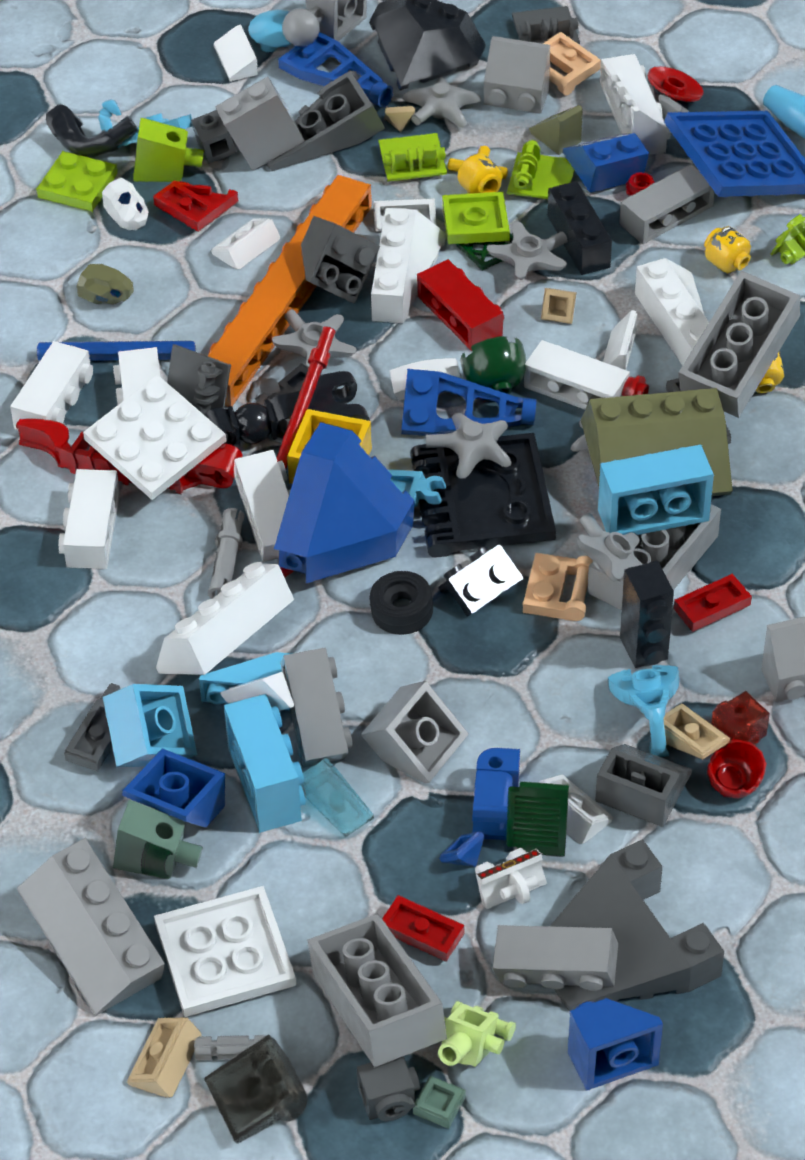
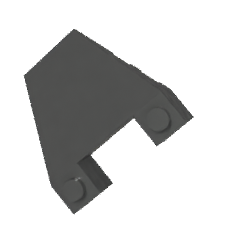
M643 839L610 854L550 925L551 927L612 928L619 943L614 987L603 986L600 990H586L580 986L564 985L562 989H554L568 1011L574 1010L584 1002H597L605 998L618 1002V999L637 996L640 997V1000L653 998L655 993L674 990L676 994L687 993L721 977L724 950L704 922L670 938L644 902L645 899L660 892L663 866Z

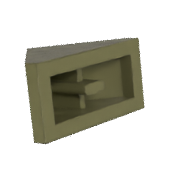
M577 105L544 119L530 127L529 130L533 136L560 155L563 153V148L581 143L583 110L580 105Z

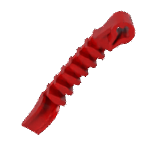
M19 419L16 423L20 436L19 445L47 452L56 460L59 468H67L73 474H76L77 469L116 470L118 481L127 486L129 483H132L84 440L83 432L80 433L71 446L68 443L69 430L63 423L45 419ZM222 444L167 489L175 490L176 493L182 494L183 490L201 484L217 488H228L235 479L234 459L242 458L243 454L233 445Z

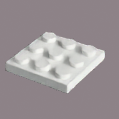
M156 375L83 432L84 440L151 500L226 442V434L159 375Z
M264 886L154 916L155 926L184 1017L296 986V976Z

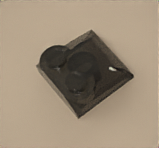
M269 1034L204 1078L234 1142L237 1144L279 1120L289 1122L297 1119L307 1106V1094L296 1071L280 1045Z

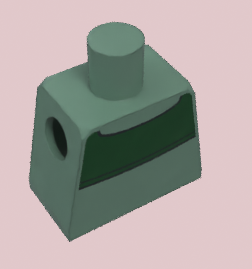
M129 800L117 831L113 868L169 879L172 877L176 863L197 868L203 846L183 841L185 823L182 820Z

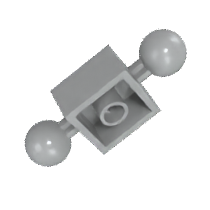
M306 0V9H295L284 18L282 24L284 37L289 43L300 47L314 42L319 32L339 41L366 19L367 0Z

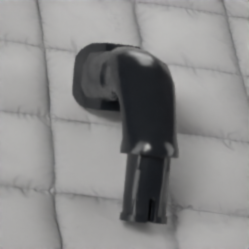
M58 104L46 113L48 128L69 152L89 158L117 151L119 145L139 132L136 124L127 115L106 131L104 129L100 134L86 138L81 128L83 122L67 106Z

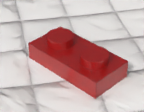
M732 573L675 599L673 609L689 629L694 632L750 606L752 596Z
M397 895L382 918L396 939L447 962L465 934V925L400 895Z

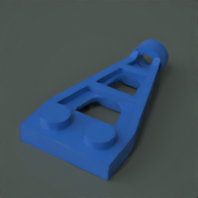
M319 32L317 38L311 44L302 47L295 46L278 59L279 69L300 80L321 86L329 84L349 71H355L362 76L357 82L370 102L381 108L386 107L393 97L392 86L384 83L383 79L339 41ZM330 57H334L341 63L331 72L315 69Z
M407 369L401 434L426 436L431 434H448L456 431L452 418H440L436 412L438 396L445 391L460 395L465 399L466 411L464 415L472 421L487 424L504 420L507 422L508 427L521 424L534 425L536 399L515 397L440 371ZM480 398L496 402L499 406L498 415L493 418L474 417L472 413L474 400ZM517 408H522L521 415H516L515 411Z

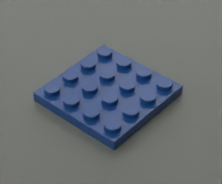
M769 111L667 113L664 120L665 125L718 197L805 195V158Z

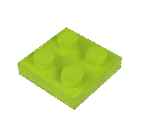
M62 151L37 187V196L40 199L93 212L102 199L103 190L117 176V164Z
M503 192L442 195V208L448 244L510 241V229Z

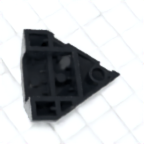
M386 0L378 3L369 22L372 30H376L379 36L378 44L390 71L395 72L398 78L396 84L400 91L407 89L412 82L419 81L422 84L454 73L457 67L477 65L486 47L467 11L459 9L453 4H446L438 0Z

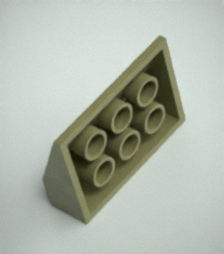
M717 388L589 399L581 418V423L598 488L601 463L682 447L702 445L714 474L712 496L732 494L726 421Z

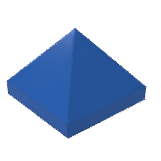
M474 832L461 835L440 855V861L442 863L476 867L484 840L483 833Z

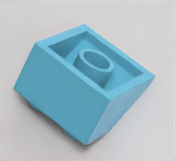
M131 684L103 697L117 767H145L162 748L186 758L197 755L183 686Z

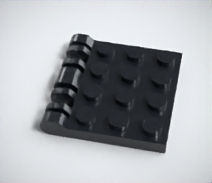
M535 433L500 436L497 444L510 457L511 465L504 467L492 460L483 459L475 465L466 478H459L456 475L459 457L452 449L447 447L426 448V444L416 445L410 450L413 471H422L426 479L431 476H440L446 484L445 489L433 490L439 493L442 499L440 504H430L425 499L419 500L422 522L427 526L424 534L428 554L431 557H446L454 551L478 549L484 546L496 547L499 544L506 546L556 540V527Z

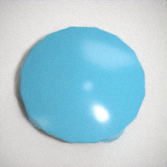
M266 11L257 15L250 22L248 27L250 37L260 44L262 51L274 52L278 47L291 45L284 37L282 31L284 18L290 11Z

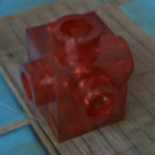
M744 691L730 701H723L716 706L712 713L711 725L727 735L730 740L748 741L756 746L762 738L767 736L770 713L747 691Z

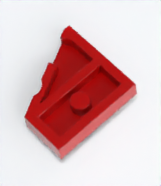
M175 180L153 196L156 207L197 232L239 201L238 192L229 189L226 195L212 192L211 186L191 185L187 182Z

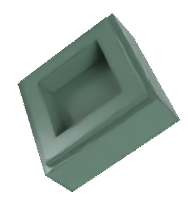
M430 1075L415 1102L413 1114L449 1129L466 1098V1090Z

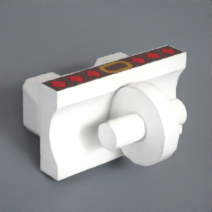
M519 848L509 852L506 862L497 866L489 862L476 866L475 873L483 906L489 909L513 898H516L520 904L529 902V891L547 884L542 869V854L537 849L526 852Z

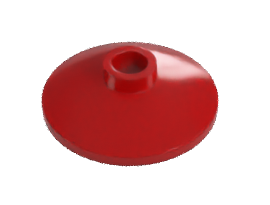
M656 66L652 67L647 74L651 85L661 92L662 95H666L675 102L678 100L695 102L703 96L702 86L694 78L679 70Z

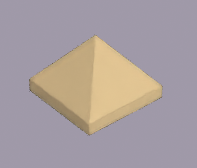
M386 107L384 118L401 133L412 120L411 117L415 114V107Z
M545 288L541 320L572 324L577 292Z

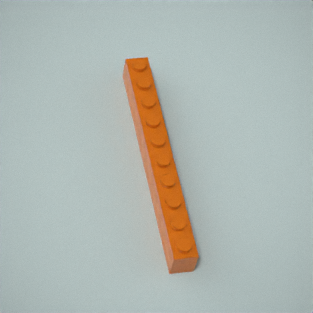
M337 175L331 185L325 187L321 199L317 204L312 205L308 217L297 226L295 235L290 242L284 244L278 259L269 265L267 274L262 281L256 283L247 302L241 304L237 316L226 325L219 341L212 344L208 357L231 365L225 406L233 407L275 347L272 343L273 337L283 335L290 324L284 318L286 312L293 309L298 314L316 288V285L306 281L301 243L313 216L336 223L354 233L372 208L371 184Z

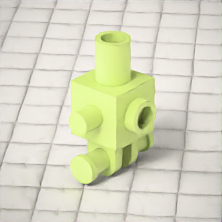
M456 1001L448 1018L444 1017L447 1039L442 1041L438 1049L439 1058L444 1064L449 1066L460 1063L476 1067L489 1052L498 1055L501 1053L504 1047V1040H511L515 1032L516 1023L501 1020L498 1013L492 1011L489 1013L484 1012V1009L477 1005L471 1007ZM494 1034L503 1037L504 1040L501 1039V1038H498V1037L494 1036Z

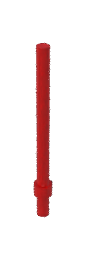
M323 327L318 344L310 353L308 359L310 366L276 457L277 462L283 461L285 469L288 466L287 455L305 412L309 408L322 369H326L331 356L328 352L336 333L331 327Z

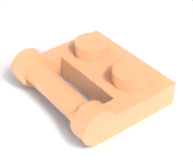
M559 32L543 43L550 45V62L567 73L566 76H563L550 67L549 81L558 86V91L566 96L571 94L579 83L601 68V59L562 32Z
M535 552L523 601V613L572 621L582 620L586 612L584 600L588 587L589 565L593 560L588 556H579L575 559ZM567 574L576 575L571 600L567 603L561 602Z

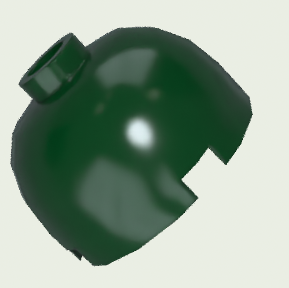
M500 336L483 340L471 346L472 353L467 357L463 353L460 359L466 380L510 394L512 389L522 381L526 371L525 364L527 360L522 342L515 338L516 343L508 342L507 336Z

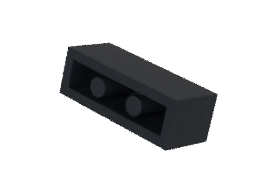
M575 181L548 188L547 216L557 233H565L567 242L564 246L580 274L585 275L610 268L612 239L579 183Z
M658 560L624 569L620 639L635 668L655 665L661 661L668 660L674 590Z

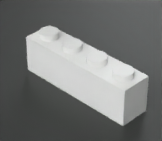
M635 54L601 59L600 84L621 134L636 133L649 152V155L666 152L667 139L671 138V132L662 118L660 102H656L654 99L653 86L651 83H647L644 65L639 64Z
M402 208L385 209L379 244L380 248L378 250L371 291L372 321L404 323L417 298V274L435 264L441 246H444L447 241L446 233L418 210Z
M666 258L637 266L635 295L683 366L709 324L702 308L693 274Z
M262 562L248 565L243 569L244 573L239 578L223 585L221 592L217 596L201 603L198 606V611L191 617L179 621L175 625V630L164 638L156 665L158 674L205 675L290 604L294 598L279 565L262 564Z

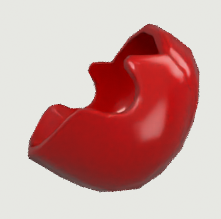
M734 739L713 753L708 765L707 776L711 786L724 797L744 798L755 792L760 786L767 764L762 751L752 742Z

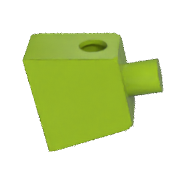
M140 118L133 181H181L184 165L202 168L204 149L186 147L188 132L185 129Z

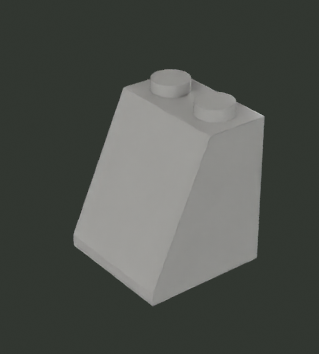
M269 77L254 83L252 86L215 106L226 129L252 171L305 142L285 102Z

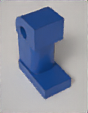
M489 748L478 757L472 833L482 832L484 839L506 840L508 788L510 786L519 787L520 749Z

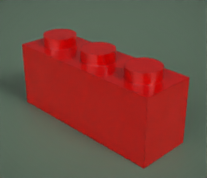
M449 259L417 274V297L471 351V346L478 342L503 336L504 313L500 306L493 304L485 296L483 290L479 286H475L467 278L464 271L457 268Z

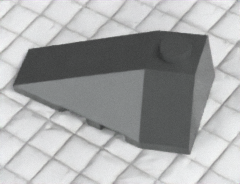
M351 71L325 85L318 92L320 97L310 107L305 105L298 111L300 116L295 120V123L305 142L267 162L271 171L358 145L385 129L372 103Z

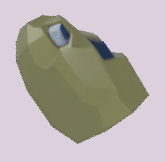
M89 264L80 274L77 283L78 296L97 305L103 302L111 305L125 302L134 292L133 282L126 275L104 264Z

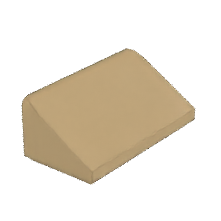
M188 1017L158 1018L127 1083L132 1087L163 1097H172L194 1054L195 1039L202 1036L201 1032Z

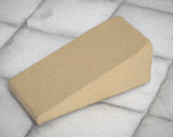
M682 703L665 713L663 719L666 745L703 760L730 742V738Z

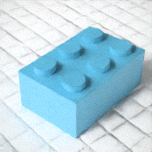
M702 445L682 447L601 463L598 512L606 532H619L623 535L633 532L636 535L709 521L714 474Z
M266 694L224 705L228 750L259 833L302 821L301 806L306 805L301 786L304 783V776L300 763H293L290 755H293V748L289 735H282L279 729L282 727V720L278 707H271Z

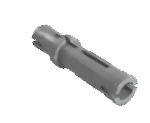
M236 508L224 510L221 530L215 538L217 551L208 590V596L211 599L214 598L215 591H217V596L221 592V587L232 581L237 551L242 547L243 539L240 534L244 513L240 510L237 519H235Z

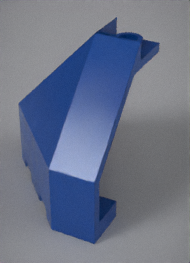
M321 422L301 452L274 549L279 550V567L306 574V583L396 557L413 527L414 499L406 490L401 492L390 480L393 475L376 456L370 457L359 445L361 442L360 438L352 430Z

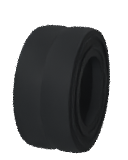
M394 571L380 577L371 588L369 600L372 618L384 631L399 635L411 634L425 627L430 621L433 614L432 591L428 582L421 575L410 571ZM400 598H406L411 601L409 605L404 607H396L392 604Z

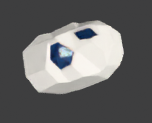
M123 178L108 183L102 192L103 205L108 214L122 228L137 230L144 227L149 212L144 199L135 190L133 184Z

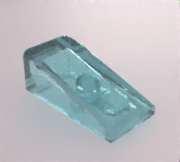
M327 758L303 773L304 783L301 786L305 798L345 838L374 819V814Z

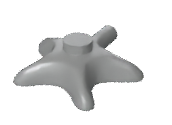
M440 77L437 79L436 84L431 87L406 92L403 95V100L422 106L411 117L416 125H420L428 117L433 116L438 119L447 118L456 126L465 127L466 119L460 107L478 103L481 101V97L475 92L451 86L444 77Z
M515 221L511 225L513 233L512 243L487 246V251L490 255L515 267V276L519 280L524 279L528 272L536 270L559 271L566 267L565 260L550 252L567 242L564 232H559L548 239H540L538 236L530 234L520 221Z
M289 310L284 318L295 332L275 336L272 339V343L279 349L293 352L306 358V367L309 368L308 359L313 348H316L323 327H331L337 332L344 321V317L336 314L322 323H305L295 310ZM334 335L328 353L331 355L330 358L349 357L354 355L357 349L352 345L340 342Z
M458 412L452 415L456 431L448 434L426 435V448L447 447L456 452L459 457L456 475L459 478H466L475 465L483 459L492 460L504 467L511 465L510 457L497 444V440L508 427L507 422L504 420L481 424L472 421L463 413Z
M587 513L580 518L579 521L589 536L579 535L577 538L578 546L593 560L594 566L599 571L606 573L610 580L614 582L619 581L624 575V569L642 565L634 556V549L639 543V537L635 533L630 532L623 535L619 532H606L601 529L591 513Z

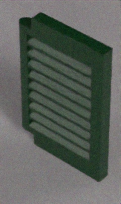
M520 781L519 787L510 786L508 788L506 845L508 847H517V849L522 848L526 852L537 849L542 855L565 856L569 785Z

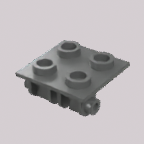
M568 6L512 13L519 39L522 41L543 44L559 32H562L580 44L576 31L579 27L577 17L572 18Z
M173 344L167 383L205 415L211 409L224 408L231 365Z

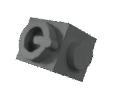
M217 110L191 120L196 140L200 148L204 149V156L208 164L223 160L227 156L236 153L233 139Z
M403 1056L377 1067H374L372 1063L357 1066L358 1089L369 1120L376 1118L382 1121L396 1120L406 1115L411 1108L415 1107V1091L420 1090V1084L415 1068H407Z

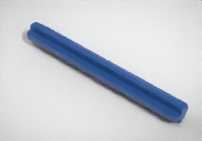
M192 340L59 342L88 350L90 361H119V351L157 347L158 360H170L173 344L196 352V345ZM52 342L38 343L37 358L39 361H41Z

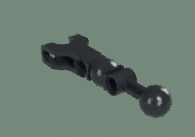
M339 371L320 375L308 409L370 421L368 413L360 404H345L352 401L357 392L355 377L350 372ZM300 391L278 395L271 400L264 399V406L259 403L248 402L240 406L235 412L232 406H229L228 409L214 408L206 412L205 416L226 434V442L223 444H230L236 446V448L241 447L240 440L245 443L257 444L265 440L270 434L272 440H276L278 437L284 438Z

